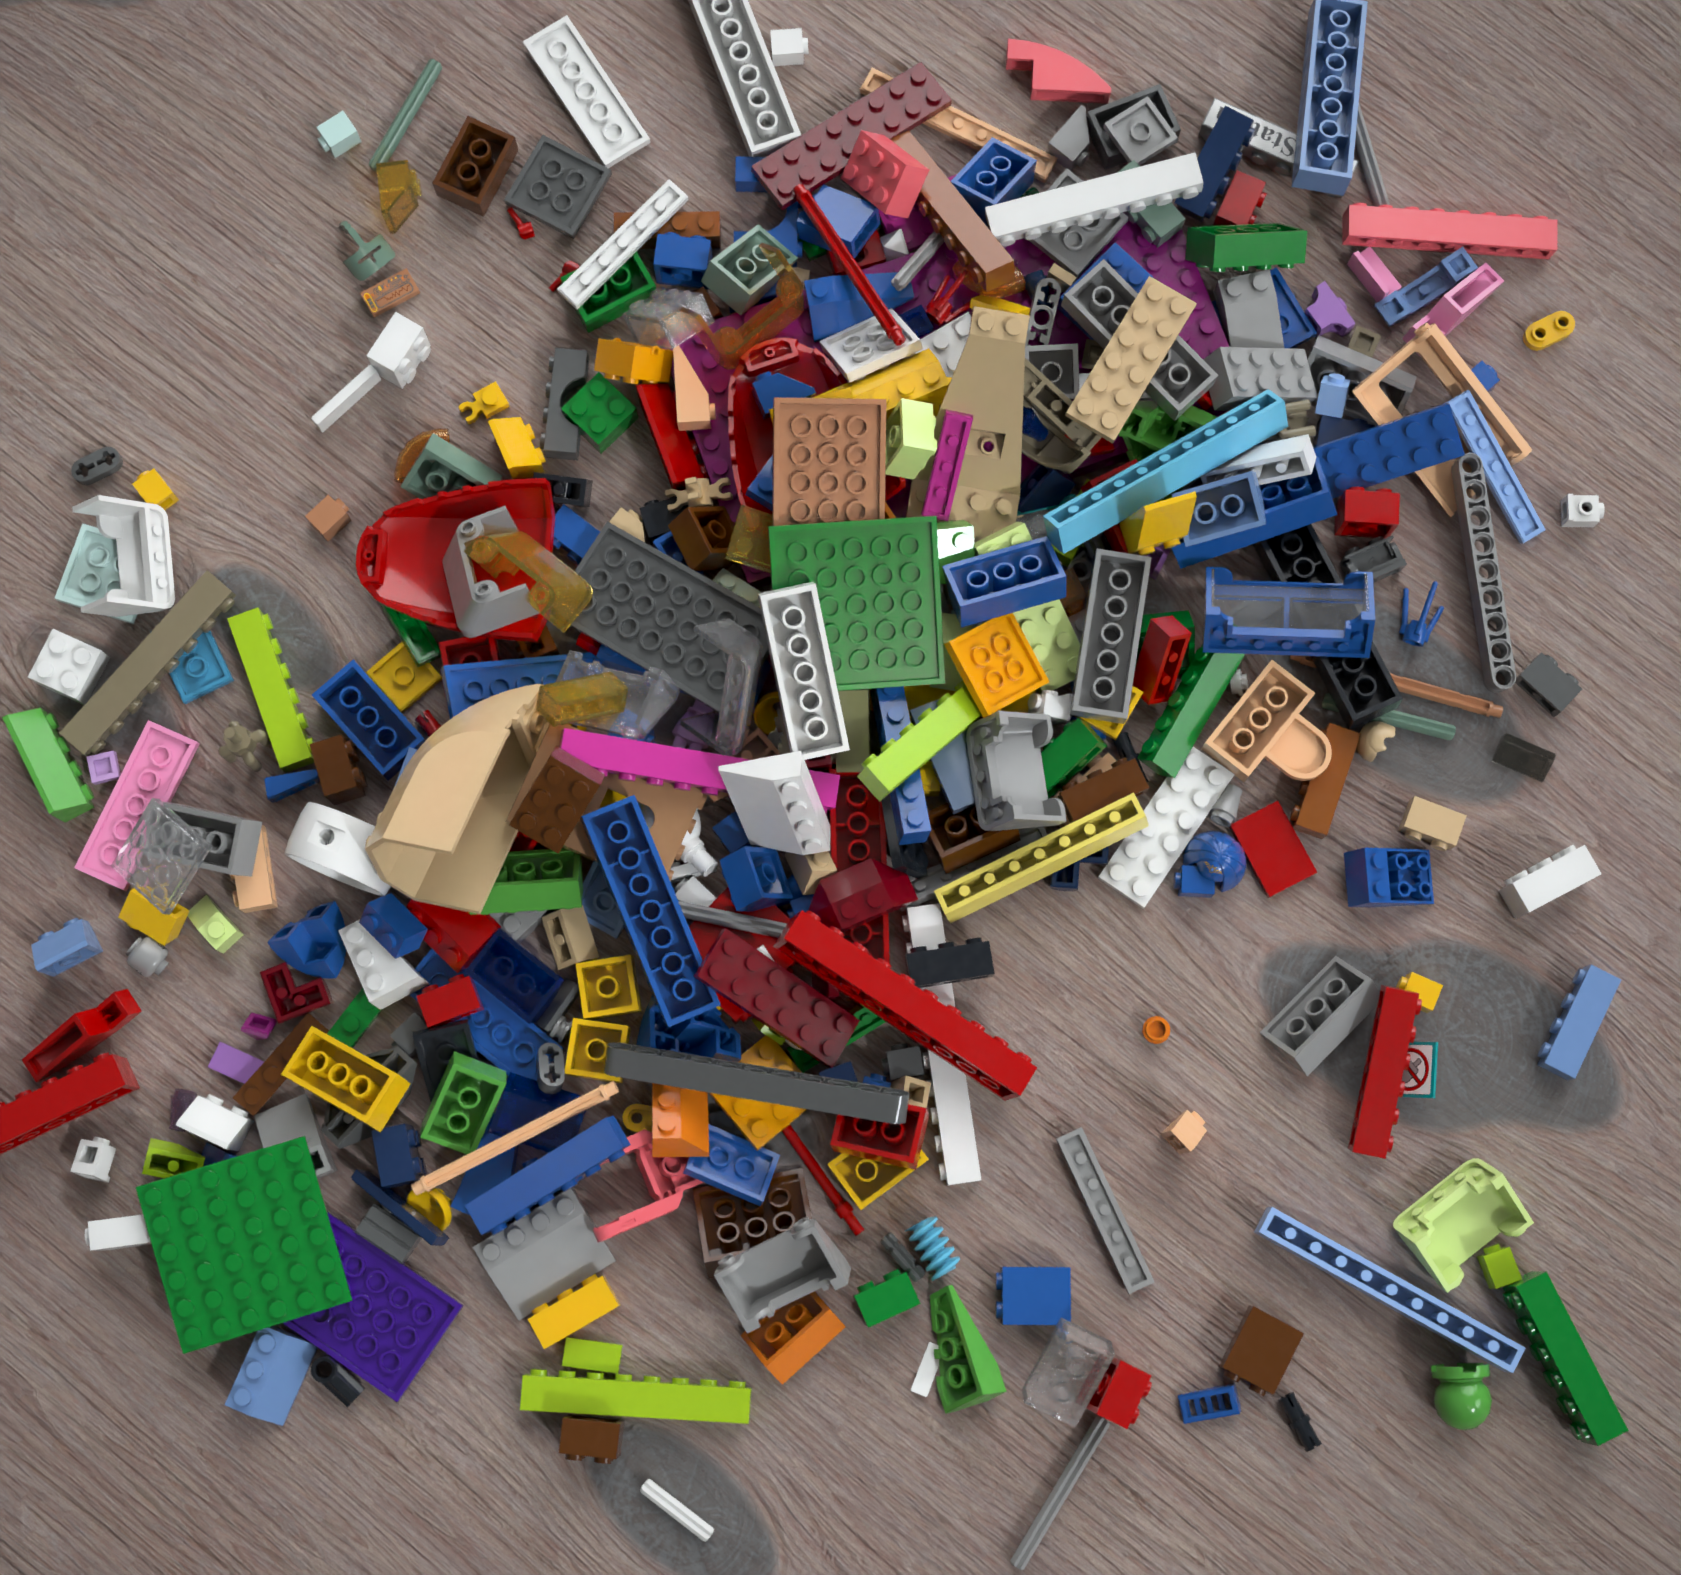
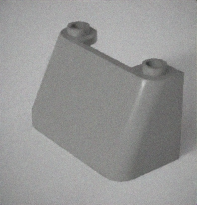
M997 711L969 726L966 742L979 825L983 830L1000 831L1045 827L1067 822L1063 802L1058 798L1048 799L1040 748L1048 744L1053 736L1050 715Z
M805 1217L794 1223L793 1228L736 1256L730 1254L723 1257L718 1262L719 1266L714 1276L744 1329L749 1333L760 1328L759 1319L766 1316L768 1318L774 1316L775 1310L820 1288L826 1291L829 1289L830 1284H832L834 1290L848 1285L851 1267L845 1256L816 1219L809 1220L808 1217Z

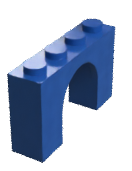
M736 156V192L768 193L751 172V166L765 157ZM795 202L786 208L787 212L783 221L777 227L767 232L796 257L802 258L803 242H798V228L796 226L798 208H802V206ZM734 231V242L749 231ZM797 261L791 267H797Z

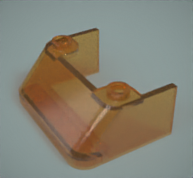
M763 242L759 245V248L780 278L776 285L777 297L739 329L736 330L725 326L713 334L699 313L686 307L680 310L716 363L727 370L736 369L740 357L748 349L774 338L797 319L804 310L803 285L780 249Z

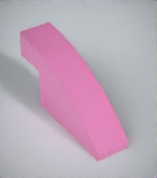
M1484 263L1447 292L1424 318L1412 326L1402 339L1408 343L1416 336L1414 331L1426 322L1429 325L1435 323L1444 336L1448 335L1482 304L1504 280L1487 263Z

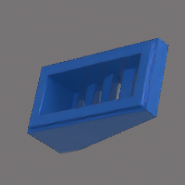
M317 769L271 776L264 779L267 799L272 803L320 782Z
M1235 1383L1178 1395L1184 1424L1237 1415L1241 1412ZM1223 1393H1228L1231 1407L1226 1408ZM1212 1395L1217 1397L1219 1410L1214 1411ZM1201 1397H1205L1208 1412L1203 1413ZM1190 1399L1194 1400L1196 1415H1191L1188 1401Z

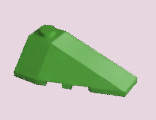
M948 1285L931 1294L932 1330L937 1333V1345H939V1349H934V1357L939 1359L940 1376H936V1383L945 1414L989 1401L1007 1392L996 1360L953 1285Z

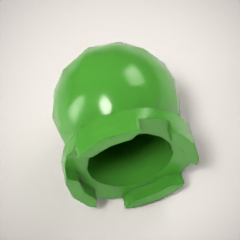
M1457 1363V1367H1444V1364L1431 1365L1432 1378H1438L1440 1381L1434 1394V1405L1437 1415L1448 1426L1456 1429L1470 1430L1482 1424L1490 1414L1492 1404L1489 1388L1482 1382L1483 1377L1490 1376L1489 1364Z

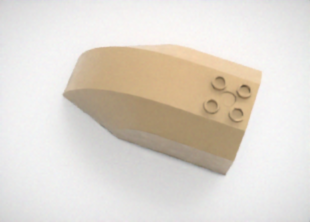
M543 684L511 689L468 707L443 724L420 746L404 768L383 812L377 817L376 826L372 834L368 836L365 843V850L383 882L414 901L481 914L518 833V830L511 827L505 821L552 718H556Z

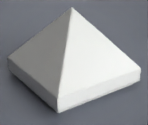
M902 229L880 237L886 262L909 254Z

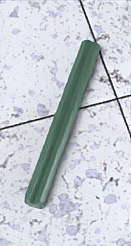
M430 59L369 162V167L373 171L381 173L442 70L441 63Z
M1330 693L1325 694L1322 707L1339 712ZM1396 710L1371 720L1445 740H1452L1456 731L1454 725Z

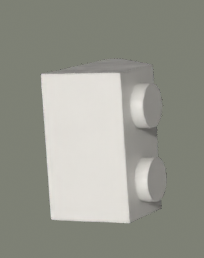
M208 1094L207 1098L197 1096L178 1119L176 1125L225 1149L239 1151L254 1121L247 1118L249 1112L233 1106L232 1110L222 1106L224 1100Z

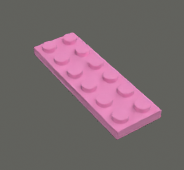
M147 721L74 867L75 869L127 891L144 857L154 800L172 801L199 746L197 741L152 721Z

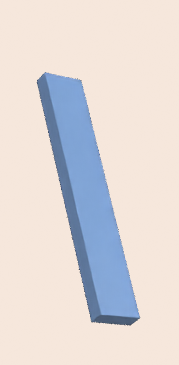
M1466 390L1447 401L1446 403L1449 402L1457 430L1469 452L1481 458L1485 481L1519 543L1523 544L1545 531L1546 529L1470 390Z

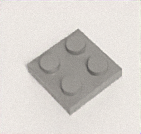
M1148 96L1110 119L1103 126L1127 162L1130 163L1135 160L1138 165L1143 164L1170 147L1178 139Z

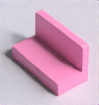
M1371 247L1366 248L1361 253L1356 251L1352 254L1347 265L1376 302L1402 288Z

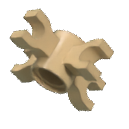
M728 477L721 478L716 483L710 485L707 478L685 479L686 490H665L668 498L677 497L675 504L667 505L668 510L675 512L685 505L689 507L713 506L712 500L714 499L733 500L731 492L721 493L723 486L731 485L730 479Z

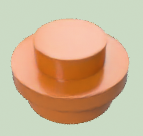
M1153 1016L1144 1022L1142 1033L1148 1042L1160 1044L1168 1039L1170 1026L1164 1018Z

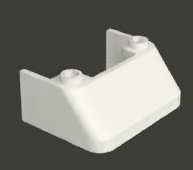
M97 495L72 507L75 513L96 516L99 532L106 538L116 539L120 589L110 590L103 598L82 606L81 613L120 617L160 612L174 605L175 591L168 516L161 506Z

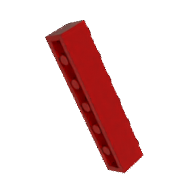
M1381 985L1348 1149L1352 1152L1386 1159L1387 1152L1390 1153L1394 1142V1137L1390 1136L1392 1125H1396L1399 1118V1109L1396 1108L1398 1097L1402 1098L1405 1089V1081H1402L1403 1071L1408 1070L1411 1055L1407 1053L1409 1042H1414L1416 1035V1026H1413L1415 1015L1420 1014L1422 999H1418L1419 993L1415 991Z

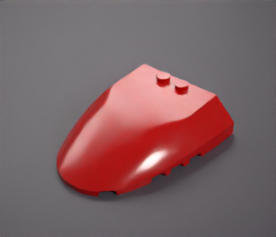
M774 338L751 347L740 357L739 364L730 377L728 390V433L731 463L737 495L750 539L769 540L768 526H772V511L745 495L748 487L773 455V424L771 417L763 420L751 391L752 383L756 380L755 377L768 371L772 375L780 373L814 387L816 391L815 396L847 383L842 377L841 372L817 348L812 349L793 338ZM885 474V502L906 487L905 478Z
M546 478L491 481L487 485L475 487L467 485L462 486V489L451 492L440 491L435 496L424 499L416 498L389 508L383 512V516L372 526L366 527L358 542L356 570L361 584L375 600L388 608L435 626L461 632L455 618L442 563L443 557L458 526L463 521L506 506L520 531V536L470 554L477 583L484 580L494 581L500 592L525 583L539 606L541 613L480 636L503 640L537 642L547 623L555 528V511L550 482Z

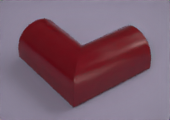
M287 962L260 972L278 1024L333 1003L330 990L323 978H318L296 987Z

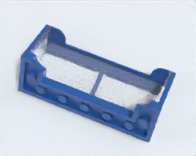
M1206 567L1203 652L1370 657L1375 626L1373 572H1352L1344 578L1343 584L1233 580L1232 572L1226 568Z

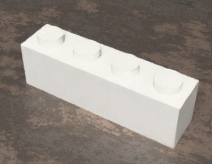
M1307 434L1256 445L1200 477L1204 485L1254 471L1256 472L1259 485L1312 474L1316 455L1310 437Z

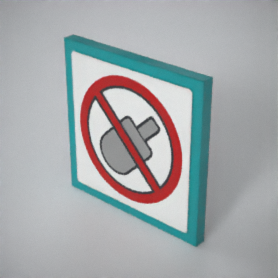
M1409 1042L1407 1053L1411 1055L1408 1070L1403 1071L1402 1081H1405V1089L1402 1098L1435 1099L1438 1042Z

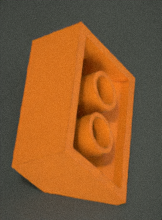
M652 1083V1157H709L708 1092Z
M814 1291L775 1310L774 1316L770 1318L766 1316L759 1319L760 1328L749 1333L744 1331L740 1336L768 1371L783 1385L846 1326Z

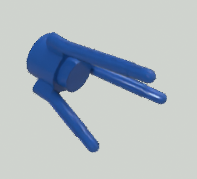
M1437 581L1432 583L1419 621L1411 620L1410 624H1408L1409 589L1404 588L1402 623L1399 634L1404 635L1403 642L1422 647L1424 642H1428L1430 633L1444 610L1443 606H1439L1427 626L1425 620L1438 585Z

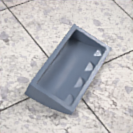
M938 700L910 710L914 726L920 722L917 718L929 707L935 710L938 707L936 704ZM968 728L930 759V763L953 814L976 805L966 742Z

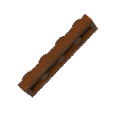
M308 1013L232 1097L253 1116L287 1079L281 1073L310 1027L313 1026L326 1034L329 1032L311 1014Z

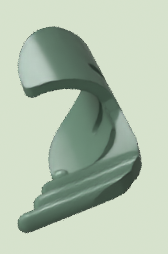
M347 221L339 224V227L346 234H349L359 246V250L343 261L344 265L356 279L364 281L395 257L394 250L381 233L370 242L365 243ZM377 246L381 247L374 254H372L376 262H373L372 259L368 257L362 263L358 264V261L360 259H362L364 256L370 253Z

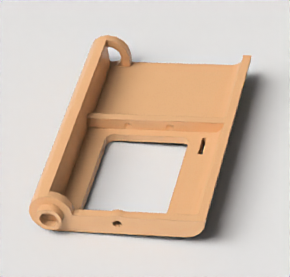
M1426 322L1414 331L1416 336L1352 391L1378 426L1403 418L1381 390L1379 383L1411 354L1416 352L1452 398L1466 390H1470L1511 466L1520 462L1532 451V448L1435 323L1429 325ZM1459 434L1464 453H1470ZM1460 457L1415 471L1416 475L1449 517H1452L1457 510L1451 468L1453 463ZM1462 462L1464 471L1471 473V466L1466 462ZM1466 489L1469 498L1475 495L1472 489Z

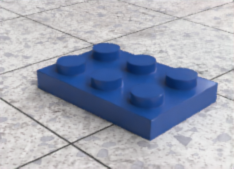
M709 1124V1157H689L683 1173L761 1206L780 1155L763 1147L756 1151L749 1141Z

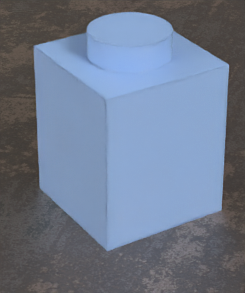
M1336 373L1329 374V376L1324 375L1320 385L1315 413L1342 418L1351 380L1345 379L1343 375Z

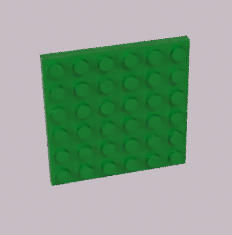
M937 516L768 526L772 590L809 582L816 584L838 691L945 684Z
M306 1136L136 1187L183 1354L353 1300Z

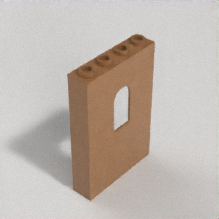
M552 718L505 822L510 824L514 814L555 746H560L562 730L564 728L582 730ZM608 773L607 777L603 778L600 787L582 816L599 809L607 789L626 797L635 795L637 802L648 806L653 811L654 823L649 831L671 881L674 871L670 870L674 859L680 860L685 849V845L681 843L687 830L689 834L692 833L696 824V820L692 818L696 809L701 810L703 808L707 795L701 793L702 788L691 787L690 791L674 789V784L663 782V786H653L646 784V779L635 778V782L618 779V774ZM579 819L563 848L598 863L582 822Z

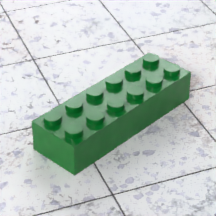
M1531 1271L1521 1276L1522 1280L1503 1286L1505 1291L1503 1293L1504 1301L1510 1309H1514L1519 1318L1516 1320V1324L1523 1335L1527 1334L1532 1344L1529 1346V1349L1535 1360L1541 1361L1545 1369L1543 1372L1544 1379L1551 1388L1554 1387L1558 1395L1556 1402L1564 1414H1568L1572 1422L1569 1426L1574 1437L1583 1443L1600 1446L1629 1431L1546 1271Z

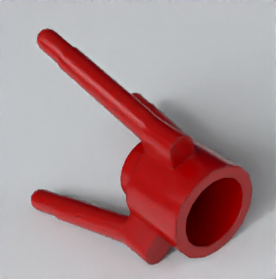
M967 270L962 272L942 298L940 296L950 279V275H946L932 300L926 306V316L936 325L941 326L944 322L948 324L970 308L971 300L951 313L950 310L953 307L948 302L968 275ZM984 291V292H982L981 294H979V295H977V296H980V295H983V294H989V291H988V292Z

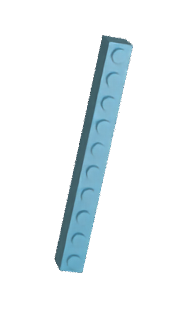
M1267 389L1043 515L1047 536L1051 544L1064 554L1120 523L1143 506L1153 504L1287 428L1285 400Z

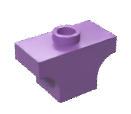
M1325 281L1316 286L1312 294L1314 304L1306 308L1305 314L1317 332L1316 338L1318 335L1321 336L1328 332H1334L1344 337L1351 332L1355 321L1346 311L1347 307L1340 297H1336Z

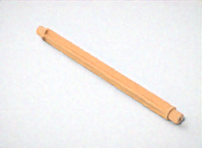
M614 1081L606 1085L601 1084L598 1088L426 1176H421L420 1180L411 1184V1187L416 1195L425 1191L429 1192L434 1187L605 1100H610L611 1096L619 1093V1089Z

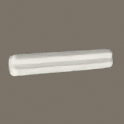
M647 1479L640 1488V1492L702 1541L706 1542L713 1534V1527L651 1479Z

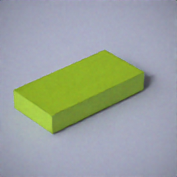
M566 1337L562 1366L618 1374L623 1345Z

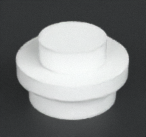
M1237 669L1230 680L1232 694L1243 696L1244 690H1248L1247 674H1242L1241 669Z

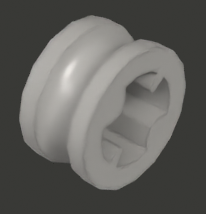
M561 1016L549 1036L551 1038L557 1037L558 1042L562 1044L571 1032L572 1021L567 1022L566 1017Z

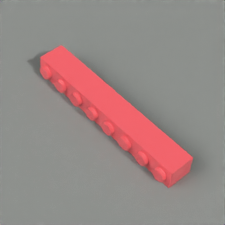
M1354 203L1349 205L1343 214L1342 245L1454 253L1461 247H1464L1468 254L1549 260L1557 251V220L1548 219L1546 216L1526 218L1520 214L1498 216L1493 212L1471 214L1467 210L1445 212L1444 209L1440 208L1419 210V208L1413 206L1402 209L1393 208L1391 205L1374 207L1367 206L1365 203Z

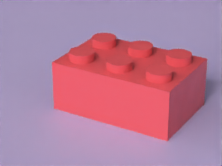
M861 130L841 179L884 214L908 218L929 169L885 135Z

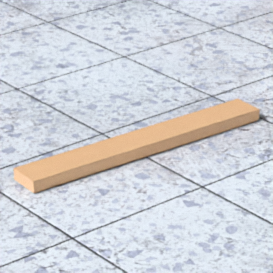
M871 68L860 88V93L866 96L894 78ZM952 106L922 123L978 151L993 137L1036 159L1034 178L1043 183H1046L1057 162V157Z

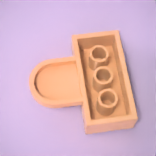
M1273 660L1269 662L1201 748L1215 761L1235 774L1242 782L1247 780L1263 758L1292 779L1300 781L1311 780L1324 772L1330 763L1332 755L1331 745L1326 735L1300 715V712L1308 704L1315 692Z

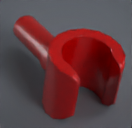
M510 207L507 212L515 222L521 239L525 240L535 237L531 221L522 224L519 216Z
M566 261L563 265L562 273L551 284L549 289L554 292L562 283L560 278L578 269L580 265L573 261Z

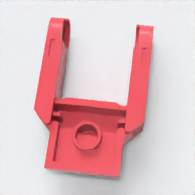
M643 1130L628 1136L627 1139L631 1145L624 1149L625 1155L632 1152L636 1154V1162L650 1196L655 1202L618 1217L608 1224L592 1229L597 1242L612 1238L676 1210L679 1207L685 1190L704 1183L683 1173L689 1157H652V1132ZM609 1159L601 1163L600 1165L610 1162Z

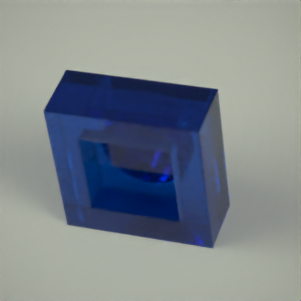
M922 304L899 315L918 338L933 331L934 327Z

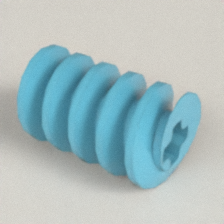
M937 1216L926 1218L905 1230V1232L914 1231L909 1237L910 1242L919 1240L918 1245L914 1248L915 1251H925L920 1258L921 1262L930 1260V1264L925 1268L926 1271H936L931 1278L932 1281L955 1269V1265L960 1261L959 1256L950 1257L951 1253L955 1250L953 1246L944 1247L949 1238L948 1236L939 1237L940 1233L944 1230L943 1227H933L938 1220Z

